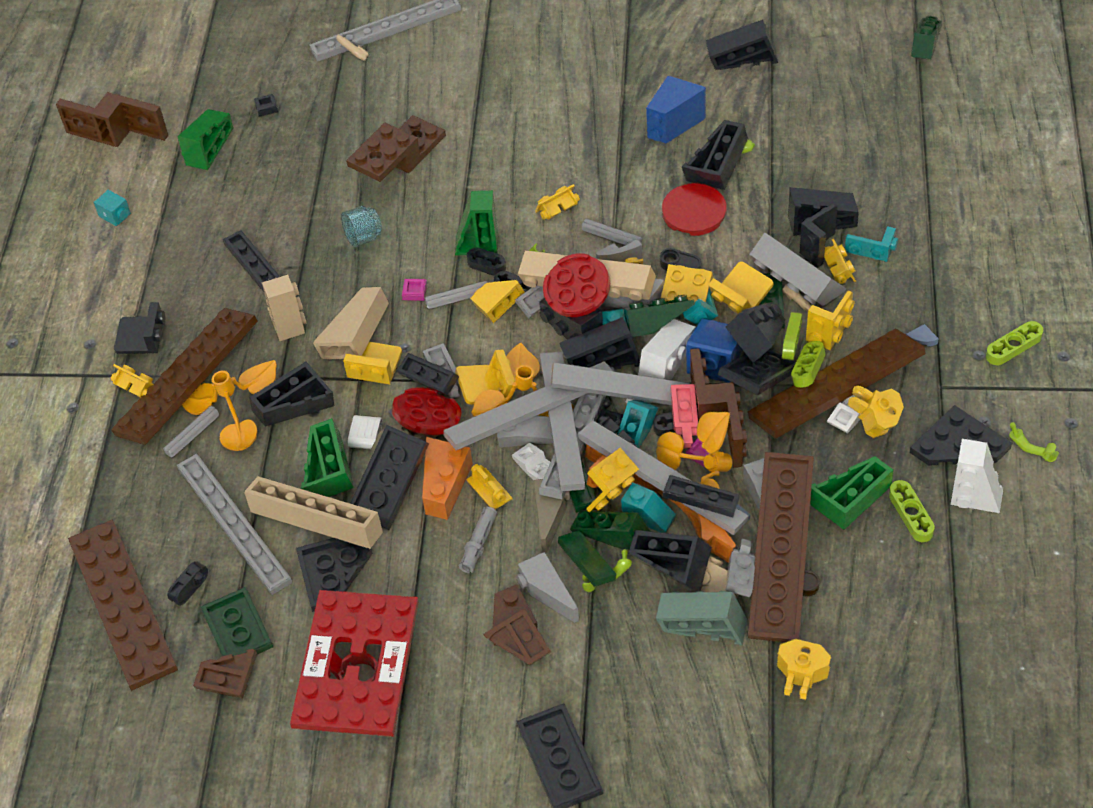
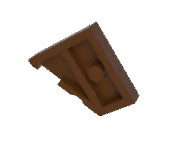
M517 584L494 594L493 628L524 608L536 628L538 627L537 620Z
M525 608L483 634L485 638L528 665H532L551 653V650Z
M249 649L247 653L235 656L230 654L222 656L217 660L202 661L193 686L199 690L243 699L257 652L254 649Z

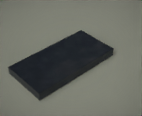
M770 348L754 363L744 354L720 367L718 375L759 395L790 377L797 361L782 359L781 353Z
M386 424L350 504L378 512L381 527L390 530L429 443Z
M564 703L516 721L552 808H568L603 794L602 786Z

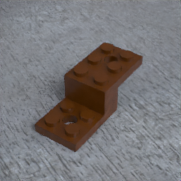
M110 92L104 95L95 108L64 99H59L56 103L65 131L71 135L117 148L130 131L163 141L169 136L161 108L155 104Z
M414 115L400 128L384 122L346 160L347 166L379 182L395 167L409 174L446 136V132L444 129Z
M690 349L691 384L695 385L698 422L702 415L708 412L730 413L727 435L733 468L742 467L743 457H747L745 444L747 443L746 429L742 427V424H744L743 411L738 406L741 404L739 391L735 392L733 382L709 385L708 376L704 372L706 371L705 357L701 358L699 349Z

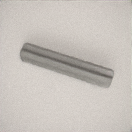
M585 219L582 223V230L623 245H627L635 240L642 244L640 236L590 219Z
M487 281L426 296L427 308L432 309L469 299Z
M209 406L164 446L165 453L171 458L174 457L219 416L218 410L213 406Z

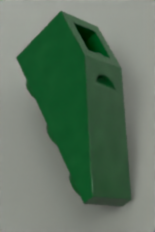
M935 16L922 17L914 34L911 57L932 59L942 20H938Z
M684 294L674 296V300L665 301V298L651 300L652 303L644 305L643 302L629 303L630 307L624 308V315L632 337L654 334L695 305V301L690 297L687 298V295Z
M579 511L570 528L572 532L580 530L587 538L626 550H630L635 530L651 532L639 513L591 511L589 513L588 511Z

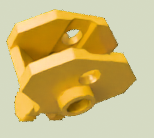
M859 385L854 386L852 394L855 397L849 398L847 405L859 413L858 418L862 420L867 435L876 438L885 435L889 428L897 425L904 408L900 393L892 388L883 392L876 390L872 393Z
M794 639L780 645L777 667L787 677L784 695L790 696L793 691V684L802 686L799 694L800 699L806 700L809 688H812L814 683L828 678L831 656L820 644ZM807 648L810 650V653L808 654L801 650Z

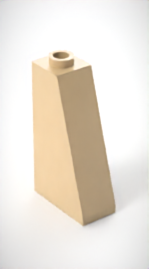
M381 287L361 288L315 339L313 344L322 359H344L346 354L362 356L389 304Z

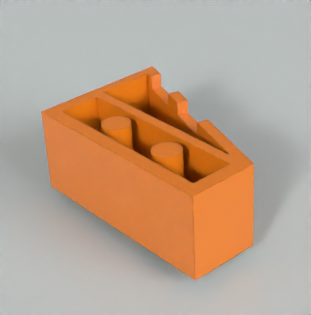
M426 437V442L429 443V446L425 452L422 495L425 514L448 520L473 465L471 449L465 446L455 450L449 442Z

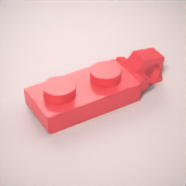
M671 385L670 393L674 431L684 440L683 449L692 448V436L697 435L698 425L695 385Z

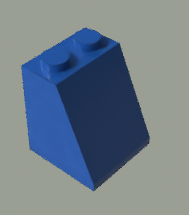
M667 76L646 107L647 138L668 143L703 121L706 117V87Z
M701 319L686 344L687 374H690V349H699L701 358L705 357L706 360L705 375L709 379L731 383V381L718 375L719 369L741 357L743 349L726 329L725 326L728 324L715 320Z

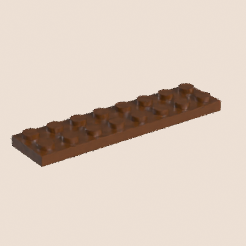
M223 308L197 338L189 344L184 352L175 359L171 366L161 374L154 385L147 389V394L135 402L132 408L118 420L117 424L111 429L113 434L117 437L146 445L258 322L255 315Z
M898 329L889 331L887 334L820 370L811 385L802 388L792 386L767 401L758 404L747 411L749 419L777 439L851 397L854 386L859 385L867 388L925 355V347Z
M765 452L748 639L776 642L799 640L814 456Z
M113 519L69 537V543L130 690L133 691L178 671Z

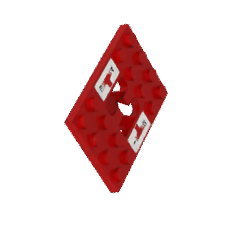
M319 590L290 720L292 729L394 737L419 604L418 597ZM339 642L352 643L351 654L342 660L335 652L336 645ZM369 644L382 645L377 662L373 656L367 653L366 647ZM355 665H370L375 671L373 677L367 681H360L358 675L360 666ZM332 672L337 679H330V673Z

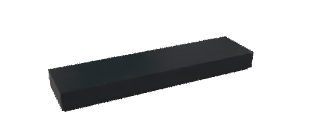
M242 230L223 239L227 249L263 292L262 282L280 277Z

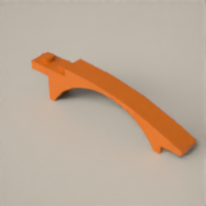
M586 445L585 457L594 462L589 468L590 471L591 468L604 460L606 456ZM636 474L633 475L635 479L633 483L663 495V491ZM588 475L587 485L592 488L598 487ZM670 500L687 515L695 528L697 536L712 547L711 552L729 563L730 555L733 549H736V544L728 533L686 505Z

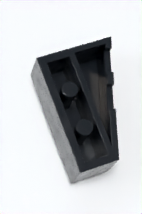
M763 19L706 40L709 58L715 70L739 68L741 64L753 63V66L760 65V62L772 61V64L778 63L775 46Z
M724 120L707 138L708 142L701 149L698 148L694 152L695 156L688 163L685 162L682 165L686 181L722 190L726 189L748 140L745 125Z
M789 187L788 219L793 236L801 235V224L805 219L814 216L824 207H828L831 204H835L838 207L836 230L857 227L859 211L853 193Z
M545 298L539 301L541 319L554 327L556 333L564 336L567 340L603 325L602 311L599 309L581 317H566L553 311Z
M769 302L743 310L725 327L754 363L774 345L786 319L782 316V310L776 304Z
M623 317L559 343L567 365L590 368L605 362L609 367H613L614 370L621 369V366L634 364L635 367L640 366V359L632 335Z
M307 361L249 397L252 412L265 427L334 406L333 392Z
M635 530L629 554L645 565L696 592L701 591L712 547L698 536Z

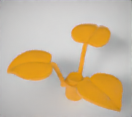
M522 343L516 345L506 356L510 360L513 376H515V381L512 383L508 396L504 398L500 391L491 389L482 392L477 396L471 411L474 417L508 403L517 388L521 391H527L530 388L533 391L537 390V383L533 382V379L539 374L540 364L537 358ZM548 411L541 413L537 416L549 417Z
M276 361L264 362L247 369L240 375L239 382L236 381L235 377L231 378L227 371H218L212 376L213 384H201L182 406L187 412L200 415L209 406H212V402H217L218 395L225 397L235 424H230L221 431L219 436L220 442L228 450H245L256 440L258 434L257 426L249 419L239 423L230 396L234 393L235 385L241 390L248 388L250 393L255 394L276 381Z
M708 412L700 418L697 425V437L703 442L701 446L709 453L708 455L698 456L681 453L684 447V440L677 433L667 432L662 434L657 441V460L673 470L678 469L681 458L704 461L705 468L711 471V473L701 478V484L720 489L718 483L710 478L719 476V472H728L732 467L731 456L728 453L718 451L723 444L727 432L730 413Z

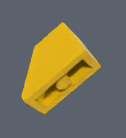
M516 280L485 283L476 290L470 299L478 310L495 323L525 291Z

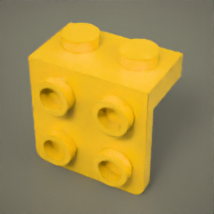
M742 261L737 263L722 283L713 278L708 284L712 291V297L720 303L722 301L726 303L737 314L745 309L758 306L774 285L770 278Z
M669 264L661 298L669 301L674 300V296L686 294L687 298L690 297L694 301L701 299L706 302L709 291L708 284L713 279L712 271Z
M847 291L833 313L814 305L810 307L807 317L806 341H821L824 348L831 350L835 343L838 344L840 342L845 327L849 328L853 320L851 315L855 301L852 300L853 292Z
M369 342L362 356L345 355L343 362L348 378L390 385L402 355V349L399 346Z
M495 350L489 365L458 366L455 371L459 376L458 382L465 402L469 405L474 404L479 394L490 389L500 391L504 398H506L512 388V383L515 381V376H513L510 360L506 358L504 350Z
M621 447L591 468L587 473L603 491L586 508L589 513L595 508L598 511L609 503L608 498L614 500L623 492L621 487L625 489L635 480L633 475L639 468Z

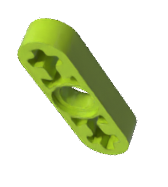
M791 312L783 344L782 359L794 360L803 313Z
M1035 321L1026 322L989 344L986 360L992 365H1002L1036 345L1042 339V325ZM1011 340L1019 341L1021 345L1012 346L1008 342Z
M811 341L804 345L791 372L794 386L802 388L814 382L826 355L821 341Z
M903 480L893 482L890 486L889 498L910 534L918 542L930 541L933 537L935 526L913 488L908 482ZM904 492H905V495H904L905 501H903V496H902V494H901V493H904ZM914 507L918 510V513L909 515L905 512V509ZM919 521H920V526L922 527L923 530H918V529H919V523H918Z

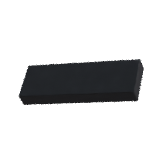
M407 353L396 371L400 375L446 396L449 395L459 378L456 373L410 353Z
M669 475L662 497L733 518L740 495Z

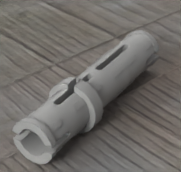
M483 507L472 537L464 547L465 552L459 564V569L465 573H472L474 571L478 558L484 552V543L497 516V511L492 507Z

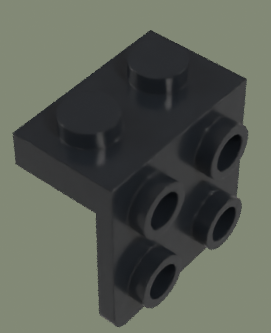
M835 204L824 207L820 212L805 219L801 224L799 253L816 268L824 264L825 242L835 234L838 209Z
M150 302L147 317H122L120 319L114 345L115 353H158L160 341L162 340L163 324H165L166 320L165 312L161 310L159 302Z

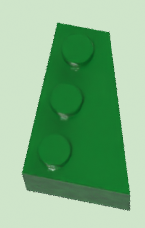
M207 109L177 136L186 166L209 170L234 128L230 113Z
M493 190L470 192L456 234L455 255H467V252L473 248H481L498 254V228Z
M331 418L310 426L306 450L308 456L307 463L304 464L305 476L304 482L301 483V489L330 497L354 488L342 436L334 420Z
M874 456L849 467L848 471L836 476L834 474L829 476L828 480L817 485L813 483L811 485L810 505L845 530L890 488L894 470Z

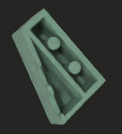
M675 591L672 593H661L656 620L666 633L695 637L696 633L710 635L713 641H719L720 637L734 639L737 645H743L748 621L733 592L696 591L695 593Z

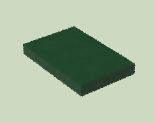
M246 587L200 606L222 656L230 654L235 656L247 653L249 649H254L257 654L273 648L271 639Z

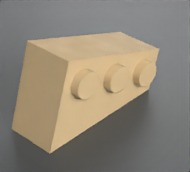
M288 275L262 282L266 303L269 306L268 312L279 341L305 334L303 324L307 323L303 311H299L303 307L300 298L296 297L299 295L296 282L291 283Z

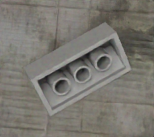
M767 233L763 234L750 253L756 259L754 261L756 265L764 270L766 267L772 270L770 274L779 281H782L783 278L789 282L787 287L796 293L799 290L804 292L803 298L813 305L818 302L824 306L846 291L845 287Z

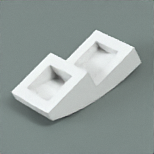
M849 398L845 399L843 403H839L827 420V423L845 433L850 432L860 421L858 418L859 413L847 405Z
M528 443L512 454L514 461L533 480L544 478L550 461L545 458L542 450Z

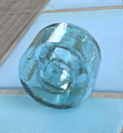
M362 205L341 214L343 230L353 247L376 240L377 235L382 231L380 218L374 208H366Z

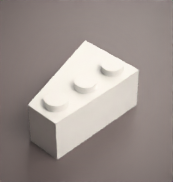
M675 319L662 327L642 349L638 375L672 380L686 357V344L696 327Z
M962 439L951 505L1000 513L1003 488L1002 485H999L998 473L994 470V462L987 443Z

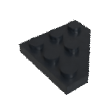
M954 405L910 447L909 453L928 466L938 465L939 462H952L953 465L958 464L962 439L987 443L993 462L997 463L1011 449L1012 442Z
M330 538L296 548L312 612H315L319 590L347 591L373 554L372 548L369 549L337 538Z

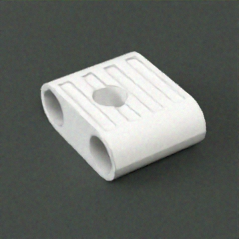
M354 415L348 436V447L371 449L380 430H382V417Z

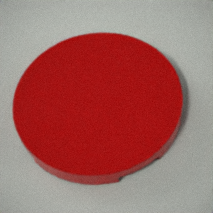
M692 183L676 187L666 195L662 203V216L667 226L674 231L690 233V236L704 235L716 230L726 215V201L723 195L715 188L704 184Z
M584 253L571 254L558 260L557 264L545 276L543 294L548 305L556 313L566 317L585 316L599 308L607 298L611 284L610 276L605 265L598 259Z
M430 388L406 389L403 394L394 398L392 404V415L400 425L413 432L426 435L444 434L445 429L460 423L462 414L459 404L453 398L448 399Z

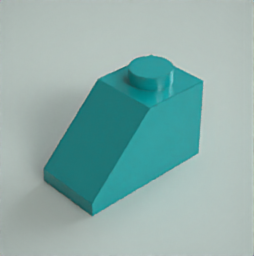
M640 400L628 401L618 434L624 430L635 440L636 447L640 448L652 428L658 407Z
M633 482L621 499L622 512L639 513L648 528L660 533H666L676 517V513L654 491Z

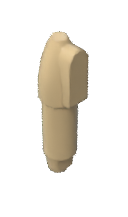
M341 35L336 36L338 42L355 57L364 61L367 59L369 54L360 46H355Z
M786 284L782 288L783 293L808 312L811 304L803 298L800 292L796 293L787 287Z

